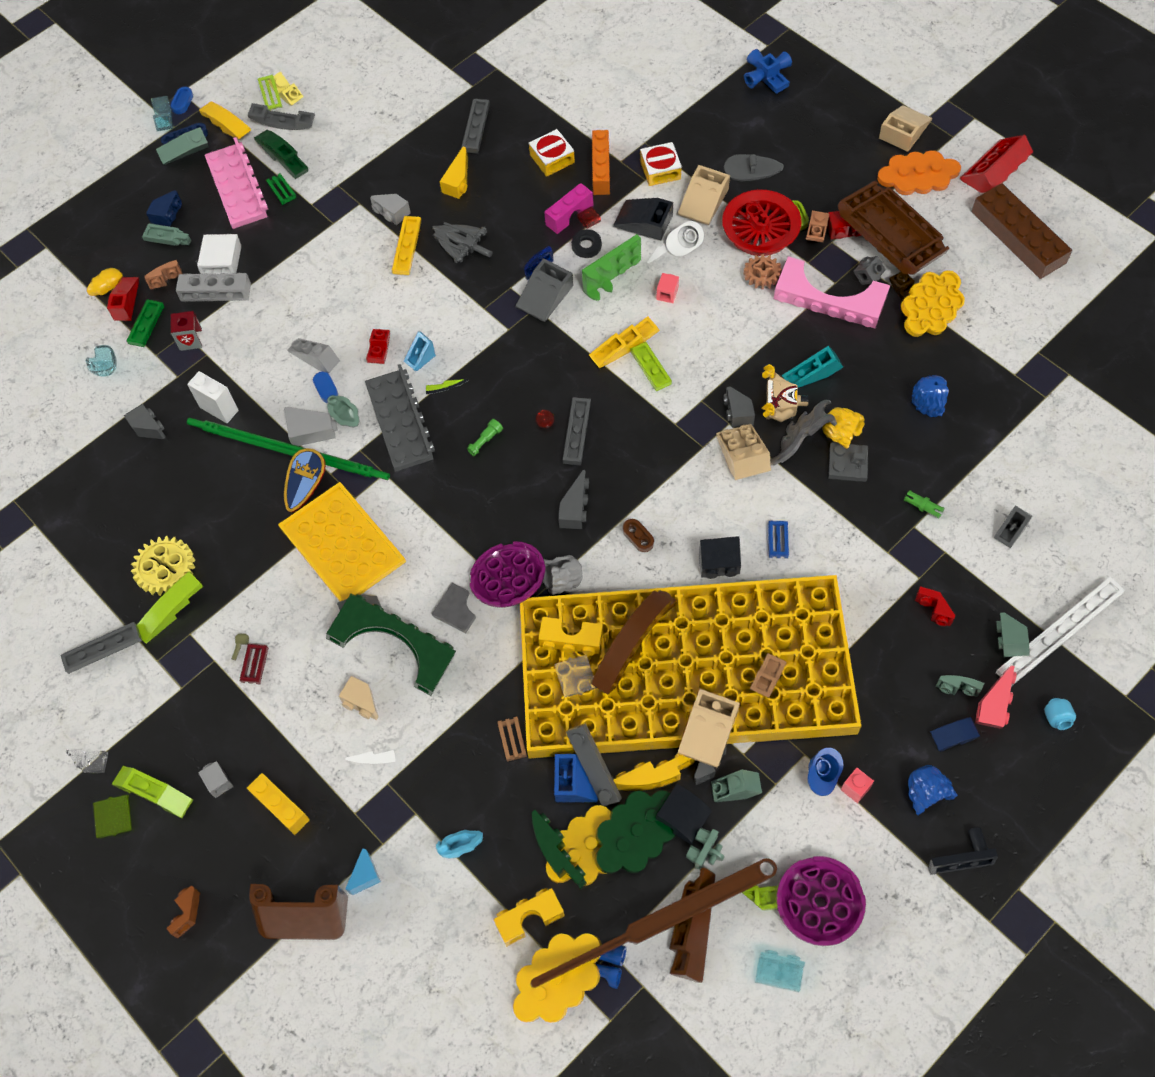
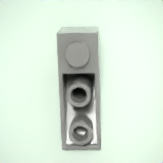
M298 338L292 342L291 347L287 350L317 370L330 373L340 362L329 345Z

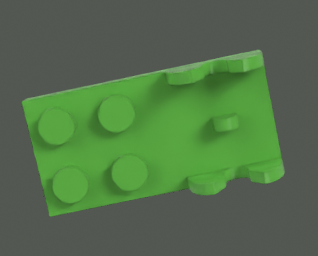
M636 234L582 269L583 292L589 298L599 301L600 292L597 290L599 288L612 292L613 285L611 280L625 273L627 269L641 261V237Z

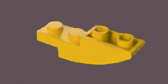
M676 754L674 759L661 761L656 765V768L653 767L651 761L646 764L641 762L634 767V770L628 773L624 771L616 775V779L613 781L617 789L623 791H643L660 788L680 780V770L694 764L695 760L681 754Z

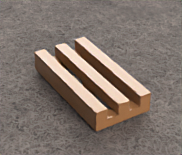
M518 718L505 719L506 721L503 722L497 721L507 762L527 757ZM512 724H515L522 751L519 754L511 728ZM504 726H507L514 755L511 756L505 738Z

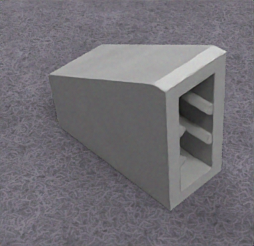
M284 407L288 437L291 444L301 446L336 438L335 431L338 428L336 420H332L330 413Z

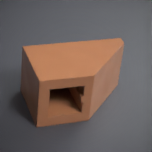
M812 211L806 240L824 242L829 213Z

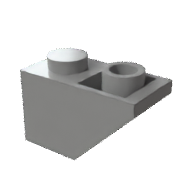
M397 194L374 195L370 197L372 209L376 213L383 215L387 221L393 222L396 225L403 220L404 216H408L411 213L408 201Z

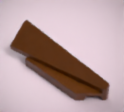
M701 868L699 877L695 881L689 880L684 885L682 898L715 883L716 875L706 868ZM712 908L674 926L669 949L677 952L670 970V975L697 983L703 982Z

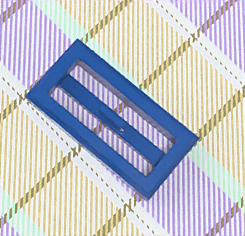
M768 521L769 558L789 557L788 521ZM773 526H776V551H773ZM780 526L784 528V552H781Z

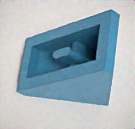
M418 331L404 359V362L414 371L421 369L436 356L433 342L421 331Z
M362 849L345 888L351 895H355L381 882L373 860L366 849Z

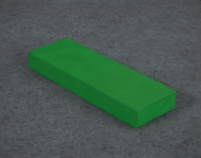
M146 300L126 340L129 345L145 347L164 308L163 302Z

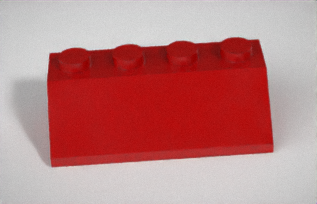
M1020 135L1000 139L960 177L961 181L980 193L987 192L1006 181L1008 176L1015 172L1021 163L1027 161L1028 157L1033 153L1026 136Z

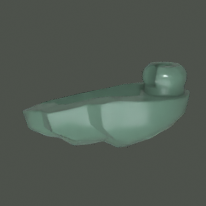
M334 395L328 397V412L337 423L353 428L359 425L358 408L348 398Z

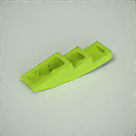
M187 572L137 624L141 638L146 644L176 620L175 615L190 603L188 599L203 587L190 572Z

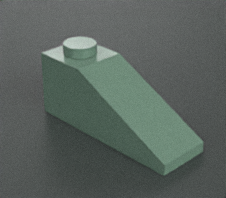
M201 127L162 145L156 151L163 165L206 149L209 146Z

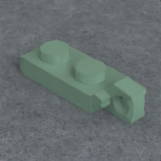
M148 224L142 236L144 241L176 246L179 243L181 245H189L191 242L189 234L183 233L179 228Z

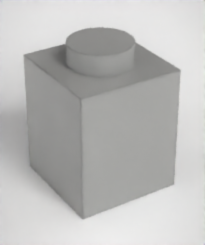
M217 761L207 764L203 767V770L198 772L207 789L215 798L233 787L224 769Z

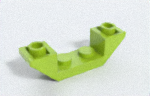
M123 766L112 783L113 786L147 799L180 818H183L193 799L168 784L130 767Z

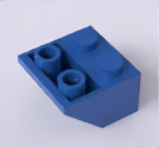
M555 754L554 796L556 802H598V797L577 754Z

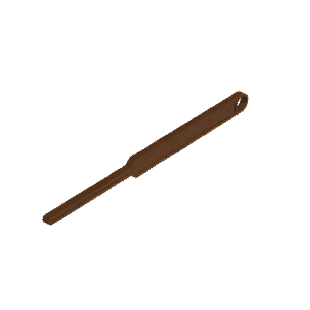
M765 858L629 924L625 934L533 978L530 985L532 988H537L628 942L636 945L771 879L777 872V865L773 860ZM767 862L773 867L771 875H765L761 872L760 866L762 863Z

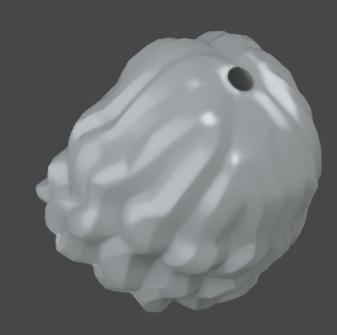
M572 555L556 557L553 560L544 559L545 576L543 583L550 594L555 595L569 592L580 585L583 579L582 565Z

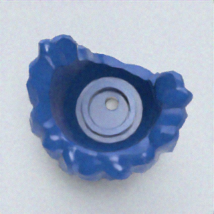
M929 375L921 378L914 385L912 404L916 406L917 411L924 415L927 414L929 417L943 415L949 392L946 386L947 381L943 377Z
M926 765L920 767L909 776V798L913 801V808L917 815L943 798L951 800L957 797L951 781L934 766Z

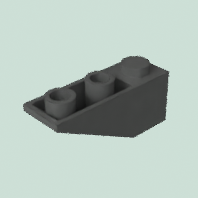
M582 470L560 502L559 528L582 529L583 522H586L587 511H584V505H588V494H585V489H589V478H586L585 470Z

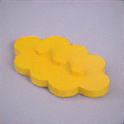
M949 270L942 272L940 275L934 272H926L921 276L919 283L911 287L909 296L901 303V310L907 316L904 327L908 334L919 337L927 331L932 335H939L946 329L947 324L956 318L957 311L965 302L963 294L958 290L961 285V279L957 273Z
M602 805L591 807L585 817L572 819L568 830L560 831L565 837L562 839L565 844L563 849L572 858L570 863L574 867L578 865L586 874L584 879L587 884L584 886L592 884L597 879L598 873L607 874L599 870L595 862L596 853L602 847L597 841L596 831L602 822L610 820L611 813L607 807ZM547 861L546 873L553 882L564 883L571 879L567 873L559 879Z
M588 933L582 934L576 939L567 934H557L549 942L548 949L544 948L536 951L532 958V965L524 966L517 973L516 983L521 993L514 1000L513 1011L515 1016L523 1022H534L541 1017L546 1022L555 1023L565 1017L568 1007L573 1008L580 1005L584 998V991L592 990L599 983L600 972L595 963L600 956L537 988H532L530 982L533 978L602 945L599 938Z

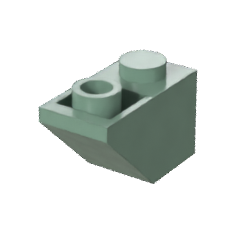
M1000 613V621H997V633H1002V637H998L999 649H1003L1004 657L1029 656L1027 627L1008 614Z
M740 770L711 781L714 802L748 799L762 793L760 777L757 772Z

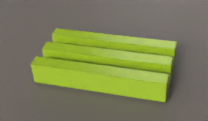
M273 74L257 78L268 110H274L278 107L282 108ZM269 79L272 81L278 104L274 102L268 82ZM262 81H265V83H266V87H267V90H268V93H269V97H270V100H271V103H272V105H270V106H269L268 101H267V98H266V94H265V91H264V88H263Z

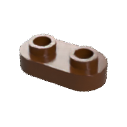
M628 519L624 522L623 534L640 552L651 551L654 547V538L640 521ZM630 529H635L636 531H635V532H630L629 530H630Z

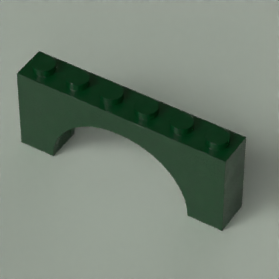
M350 594L327 631L326 639L344 648L356 636L369 632L386 633L398 638L409 647L417 662L418 675L414 687L432 696L456 653L454 647L446 642L441 643L437 641L436 637L430 633L424 634L414 624L404 623L399 616L384 612L381 606L377 604L371 605L366 602L367 600L363 596Z

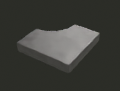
M452 583L433 611L432 616L466 634L476 619L475 614L467 606L469 591Z

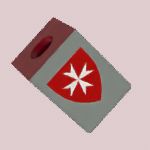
M194 311L171 314V334L179 350L202 348V343L196 333L202 331V327Z

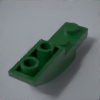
M265 130L254 137V140L274 161L278 160L294 179L308 172V167L298 157V152L276 133Z
M534 810L532 812V822L535 836L543 855L559 879L567 873L581 889L587 884L584 879L586 874L578 865L574 867L570 863L572 858L563 849L565 844L562 839L565 837L557 828L553 830L548 825L551 822L543 812L539 815Z

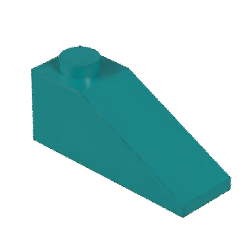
M827 346L782 376L785 380L796 384L797 388L829 377L842 369L843 365L836 353Z

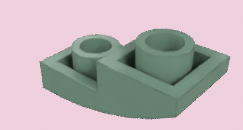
M945 675L939 678L935 687L940 688L946 694L955 695L957 690L960 689L968 696L977 697L984 683L963 676Z

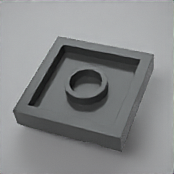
M830 443L828 479L866 482L868 475V446L850 444L849 448L846 449L839 443Z

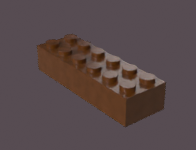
M1003 183L975 199L971 212L1039 279L1067 264L1073 250Z

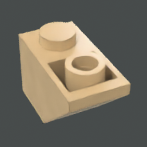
M351 676L339 695L342 706L350 711L353 709L359 711V714L366 719L371 717L377 720L379 716L369 685Z

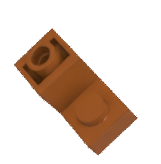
M192 885L184 888L174 900L184 913L176 916L170 922L167 930L177 939L196 923L200 892Z

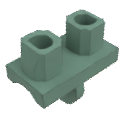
M700 828L695 840L704 844L702 851L691 845L686 854V858L695 863V868L698 870L702 868L708 855L711 856L708 860L710 865H714L716 860L723 861L725 857L720 853L723 848L721 844L717 843L715 849L712 848L719 833L715 829L710 832Z

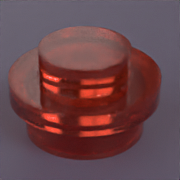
M542 410L536 416V422L538 426L548 428L553 425L554 416L550 411Z

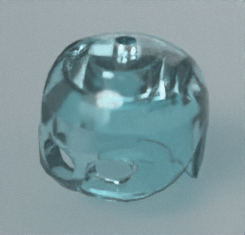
M108 345L96 346L94 349L95 357H87L85 359L89 372L100 377L112 375L117 366L114 350Z

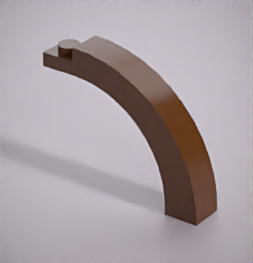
M654 590L625 623L603 658L591 684L607 695L610 694L618 686L625 669L644 638L654 625L675 606L677 600L667 592L661 590L657 592Z

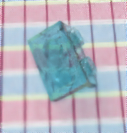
M765 950V953L761 952L759 955L755 983L799 993L805 962L800 961L801 958L798 956L787 955L786 958L778 956V952Z

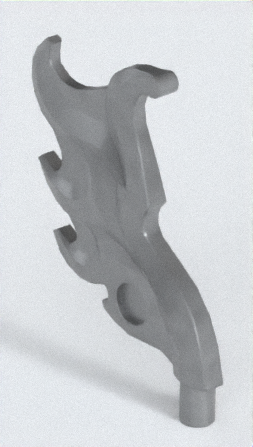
M830 400L819 402L810 414L805 411L799 417L796 424L792 421L787 426L786 432L788 435L783 436L781 440V453L770 459L773 466L789 459L798 450L804 438L812 436L824 424L831 422L833 426L837 425L836 418L832 414L824 412L826 405L831 403Z

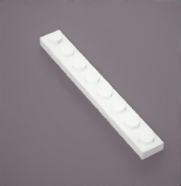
M1109 577L1030 642L1029 656H1013L996 673L1001 676L1011 665L1015 666L1014 672L1017 673L1015 683L1018 682L1119 598L1125 590L1114 579Z

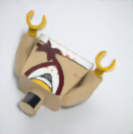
M770 364L763 368L765 371L762 373V377H769L770 379L767 382L766 404L762 407L765 410L763 416L766 419H775L783 422L796 415L797 406H808V395H797L796 384L790 383L775 373L774 367Z

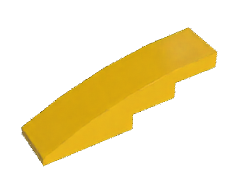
M212 101L199 109L202 116L209 118L212 124L219 126L223 133L240 139L251 131L250 127L237 116Z
M647 316L635 327L632 324L621 334L618 335L616 332L590 353L589 356L601 368L630 352L631 348L646 342L660 330Z

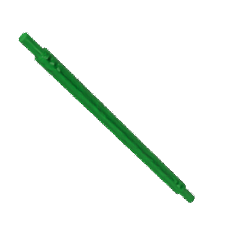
M188 418L187 420L188 425L202 428L203 431L294 456V454L302 449H306L207 420L200 421L193 418ZM321 453L327 466L366 477L373 476L387 481L390 478V473L375 470L372 466Z

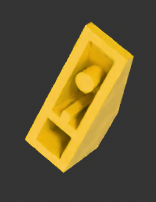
M462 147L440 180L442 193L458 199L467 190L468 157L466 147Z

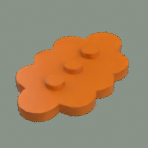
M927 151L924 154L911 152L907 156H893L888 166L879 170L877 180L882 186L894 187L896 192L901 195H910L914 192L927 194L931 190L943 191L947 189L950 179L959 176L961 165L954 159H944L943 155L937 151Z

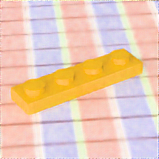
M404 216L392 267L393 274L410 275L421 226V217Z

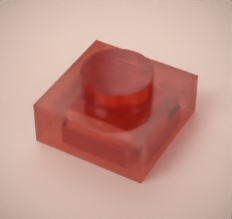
M592 206L577 214L579 221L586 229L601 222V217Z

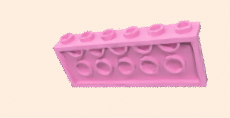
M236 137L233 138L235 145L205 154L232 229L266 218L265 210H268L265 200L261 201V198H264L261 189L256 188L259 186L255 176H251L254 175L251 165H247L250 162L247 154H243L245 152L242 142L238 143Z

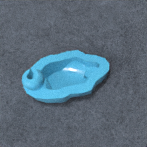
M462 830L450 834L436 844L437 852L444 858H458L462 854L473 851L482 842L483 833L481 831Z

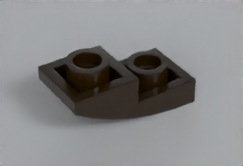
M902 272L889 277L890 283L903 301L909 296V290L914 285V280L908 274H903Z

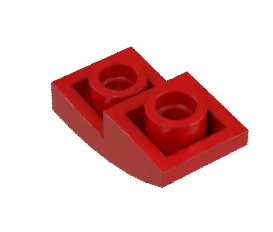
M372 330L369 339L370 347L366 357L367 363L385 364L390 341V330Z

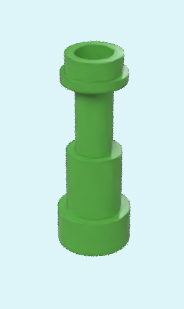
M492 419L487 424L488 427L480 434L481 437L474 444L468 445L467 450L471 455L475 456L478 454V449L485 442H489L495 434H499L503 430L502 425L497 420Z

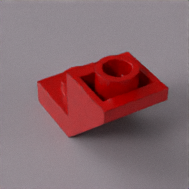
M920 586L915 601L923 606L934 607L931 621L936 622L940 626H951L955 619V614L942 594Z

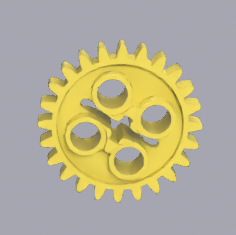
M168 536L165 537L164 541L158 537L156 543L151 539V545L143 544L145 549H138L140 556H134L137 562L131 563L135 568L131 570L134 575L133 579L145 592L149 590L151 595L155 592L159 596H161L163 591L166 593L187 572L193 575L190 570L195 568L193 552L187 544H184L181 539L177 541L175 537L171 541ZM151 558L156 559V560H157L160 564H162V565L159 566V564H158L155 560H152Z

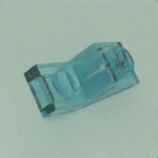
M168 96L151 98L155 113L153 119L156 130L173 129L172 111Z

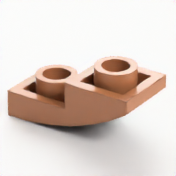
M177 260L171 261L149 272L145 276V280L150 290L167 285L166 280L176 278L179 274H182V270Z

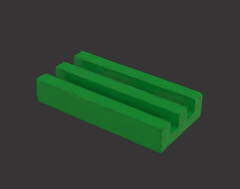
M281 173L278 174V177L273 176L272 180H266L268 186L282 205L297 198ZM279 181L282 182V184L285 186V188L287 189V191L289 192V194H290L291 196H289V195L286 193V191H285L284 188L281 186V184L279 183ZM273 184H276V185H277V187L280 189V191H281L282 194L284 195L285 199H283V198L281 197V195H280L279 192L276 190V188L274 187Z

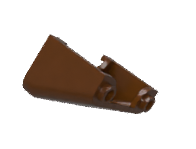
M263 884L250 885L249 899L258 932L264 938L336 940L344 934L348 896L339 885L321 886L316 891L314 903L275 902L274 895L268 886Z

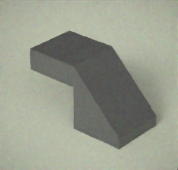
M725 747L722 756L726 755L727 747ZM699 762L694 777L695 785L714 778V767Z

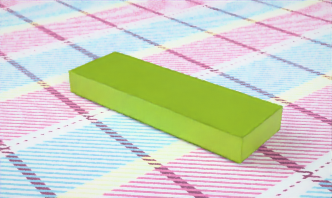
M647 342L630 349L631 354L655 391H659L672 384L671 378Z

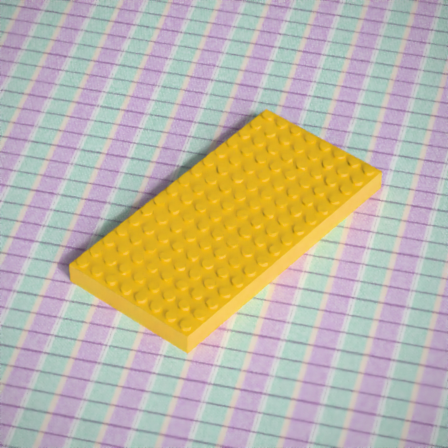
M837 575L532 597L520 603L526 742L529 758L555 757V754H576L566 731L585 723L600 753L679 748L700 689L740 703L727 744L857 735L860 731L861 721ZM654 590L669 593L671 597L677 600L675 606L654 625L644 638L625 669L618 686L608 695L593 686L591 682L603 658L634 611ZM542 617L562 619L563 632L567 635L579 633L582 628V622L603 624L600 654L585 655L583 652L577 651L567 653L562 649L546 650L540 647L538 638ZM768 653L787 662L769 698L750 690Z

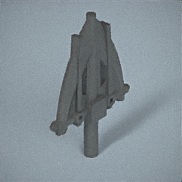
M446 222L443 223L444 225L432 227L435 231L434 239L438 240L443 249L454 258L455 263L462 262L463 256H468V252L473 253L476 251L489 258L492 256V251L477 244V242L481 241V235L484 236L487 233L485 227L451 225Z

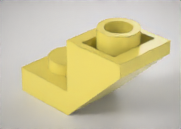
M281 71L273 76L279 97L290 106L304 97L294 83L291 85L288 83ZM269 79V85L274 91L271 79Z

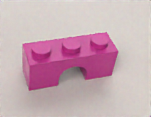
M580 183L544 212L546 226L556 234L560 233L569 225L570 216L575 210L582 215L593 206V192Z

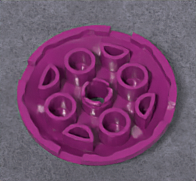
M513 542V544L504 546L503 544L496 545L484 552L474 563L470 572V588L479 601L491 607L504 608L520 604L530 598L541 586L545 576L544 559L535 547L524 542Z
M813 856V858L796 862L784 873L777 890V907L783 923L797 938L812 945L832 946L847 940L857 931L865 915L866 898L858 877L849 867L829 857ZM815 898H823L826 906L818 907L815 903Z

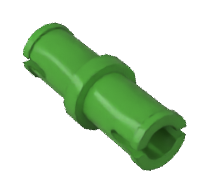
M911 490L907 493V495L914 499L906 496L905 502L918 507L921 512L926 511L938 519L941 517L942 514L936 512L935 509L943 513L944 507L929 501L930 498H924Z

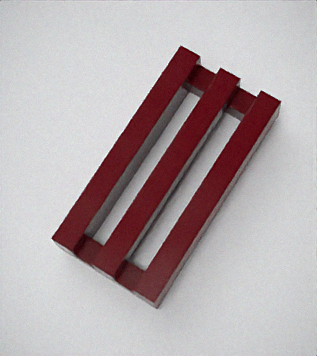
M248 644L239 680L241 683L261 684L269 649L267 645ZM255 649L250 675L247 677L252 651ZM260 650H262V651H261L260 660H259V664H258V669H257L256 677L254 678L255 672H256V668H257L258 659H259Z

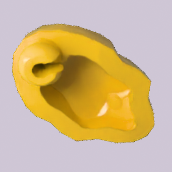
M115 268L101 271L99 275L92 278L91 283L87 287V293L90 296L106 294L115 288L123 274Z

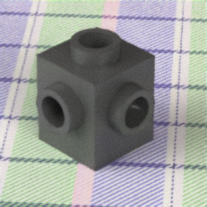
M867 256L860 261V264L853 272L860 283L865 285L871 284L872 281H878L886 269L878 256Z

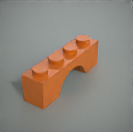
M592 130L593 195H610L609 130Z

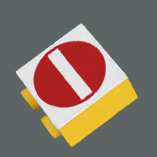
M558 129L529 142L530 156L546 177L575 163L574 150Z
M673 142L640 149V162L649 186L681 179L682 167Z

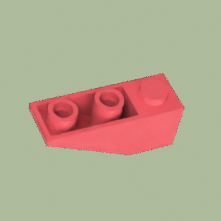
M1011 665L978 703L976 724L999 729L1008 724L1010 713L1007 712L1008 704L1012 703L1013 692H1010L1011 684H1015L1017 673L1014 672L1015 666Z

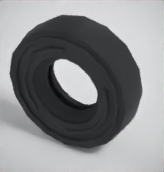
M580 230L572 238V250L581 258H592L601 251V237L593 230ZM583 240H591L593 245L584 248L580 243Z

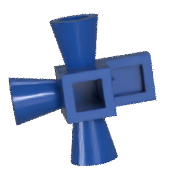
M754 49L749 53L747 62L757 67V70L744 74L745 83L749 88H754L761 80L776 94L789 87V81L779 72V70L792 65L791 57L787 52H782L777 58L771 53L763 57L759 49Z

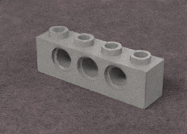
M247 273L179 274L176 293L180 301L249 300L251 282Z

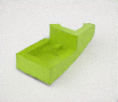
M755 886L742 892L762 911L778 910V886L760 888Z

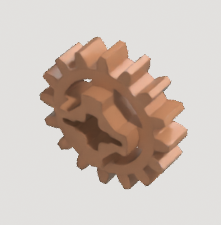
M764 254L761 257L755 255L754 259L749 258V263H745V281L749 280V285L755 284V288L761 286L764 289L767 286L770 289L771 284L776 286L782 273L781 263H776V258L772 260L771 255L767 258Z

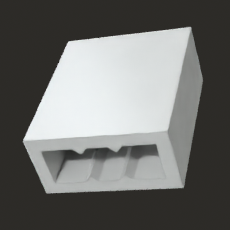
M213 234L203 236L197 265L201 274L237 272L241 251L238 235Z
M199 371L187 384L199 407L225 423H228L239 411L228 388Z

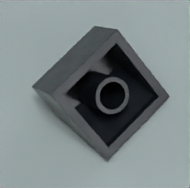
M739 536L700 540L699 564L701 578L733 577L740 574L741 552Z

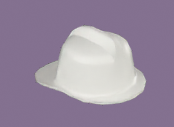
M695 221L683 223L669 233L666 239L668 251L675 256H684L702 244L704 240L703 228Z

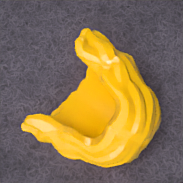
M837 407L828 413L836 418L837 425L833 426L831 422L822 426L823 433L826 437L847 449L853 436H859L862 433L865 419L863 415L857 412Z

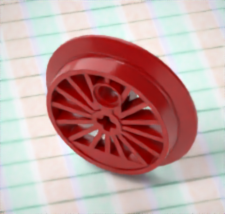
M752 190L736 196L728 203L722 217L724 232L734 245L747 254L757 256L762 254L764 256L773 255L790 245L799 235L802 223L801 214L797 206L786 196L770 190ZM769 210H772L773 212L768 216ZM759 237H760V238H761V245H758V246H757V243H758V240H759Z

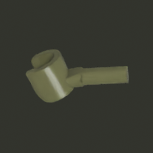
M240 633L235 636L236 646L231 658L232 660L236 661L241 645H248L249 636L247 634Z

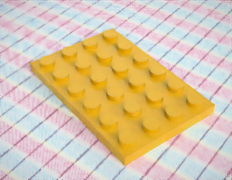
M341 482L278 524L279 528L339 602L347 599L350 594H363L406 563L403 555Z

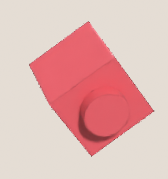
M662 273L657 287L656 300L674 303L679 288V276Z
M856 768L844 782L841 791L858 804L869 791L874 780Z

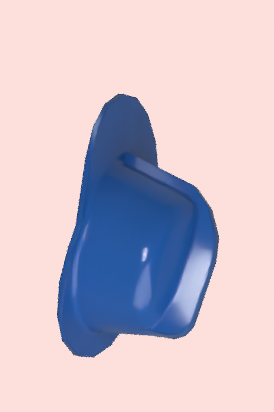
M824 748L811 758L808 765V784L811 790L819 796H827L832 793L843 770L841 754L833 748Z

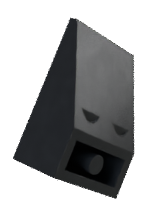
M658 197L625 200L614 223V227L661 241L673 217V202Z

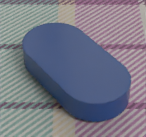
M182 87L177 90L170 104L175 114H183L187 111L193 99V92L189 87Z
M318 372L314 375L313 383L323 402L328 403V397L331 395L339 396L337 388L327 372Z

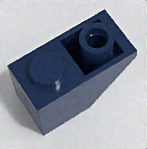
M172 191L151 202L146 213L151 224L171 226L176 218L178 209L182 205L178 192Z

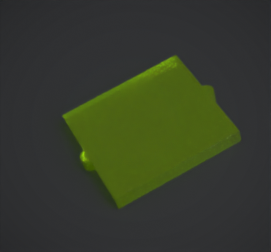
M128 795L115 798L109 797L107 800L93 803L96 838L110 835L116 836L118 833L132 830Z

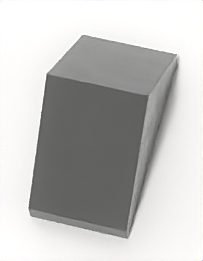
M1015 505L994 538L1011 548L1026 529L1032 515Z

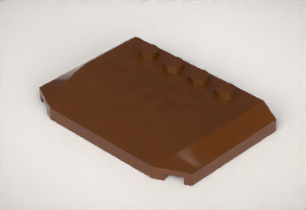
M877 181L847 196L838 204L841 217L903 274L914 275L946 254L949 250V246L945 247L942 242L944 237L936 228L893 189L889 187L883 189L877 186Z

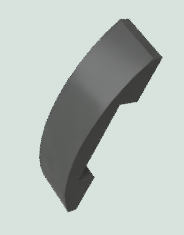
M254 103L251 104L248 118L258 123L285 130L311 128L315 113L299 111L298 115L268 110L267 105Z

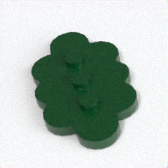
M662 790L657 791L650 797L643 791H634L627 797L625 805H618L611 811L610 820L602 822L596 831L597 841L602 846L595 856V862L599 870L603 873L611 874L622 867L627 872L638 873L645 868L648 859H653L660 855L663 843L669 842L675 836L672 828L656 820L658 812L671 793Z

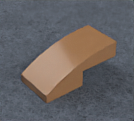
M768 653L750 690L769 698L787 662Z

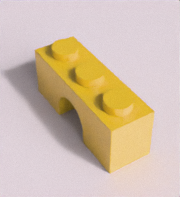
M542 617L538 638L539 645L546 650L562 649L567 653L577 651L583 652L585 655L600 654L603 624L582 622V628L579 633L567 635L563 632L562 619Z
M263 773L247 787L251 794L294 835L309 821L305 813Z
M547 888L542 889L535 894L536 897L530 900L523 899L516 904L517 907L511 910L504 909L496 914L497 917L493 920L506 947L526 937L522 923L527 916L538 915L543 920L545 926L565 916L552 888L549 890Z

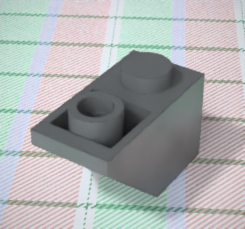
M727 387L726 394L723 395L724 405L728 406V410H726L727 421H731L732 428L748 424L754 425L755 413L752 400L734 388Z
M143 404L124 415L138 437L165 438L162 432L165 428L159 420H154L156 416L150 408L146 409Z

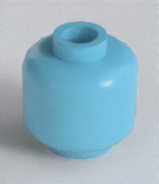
M1054 698L1049 701L1044 709L1047 720L1053 728L1059 730L1068 729L1073 726L1076 720L1075 711L1071 703L1066 699Z

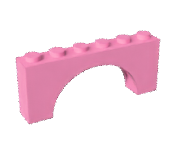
M788 256L775 287V300L827 314L831 317L844 319L848 322L858 323L865 327L876 328L890 285L872 281L865 291L854 296L837 297L828 295L817 290L809 283L804 274L805 261Z

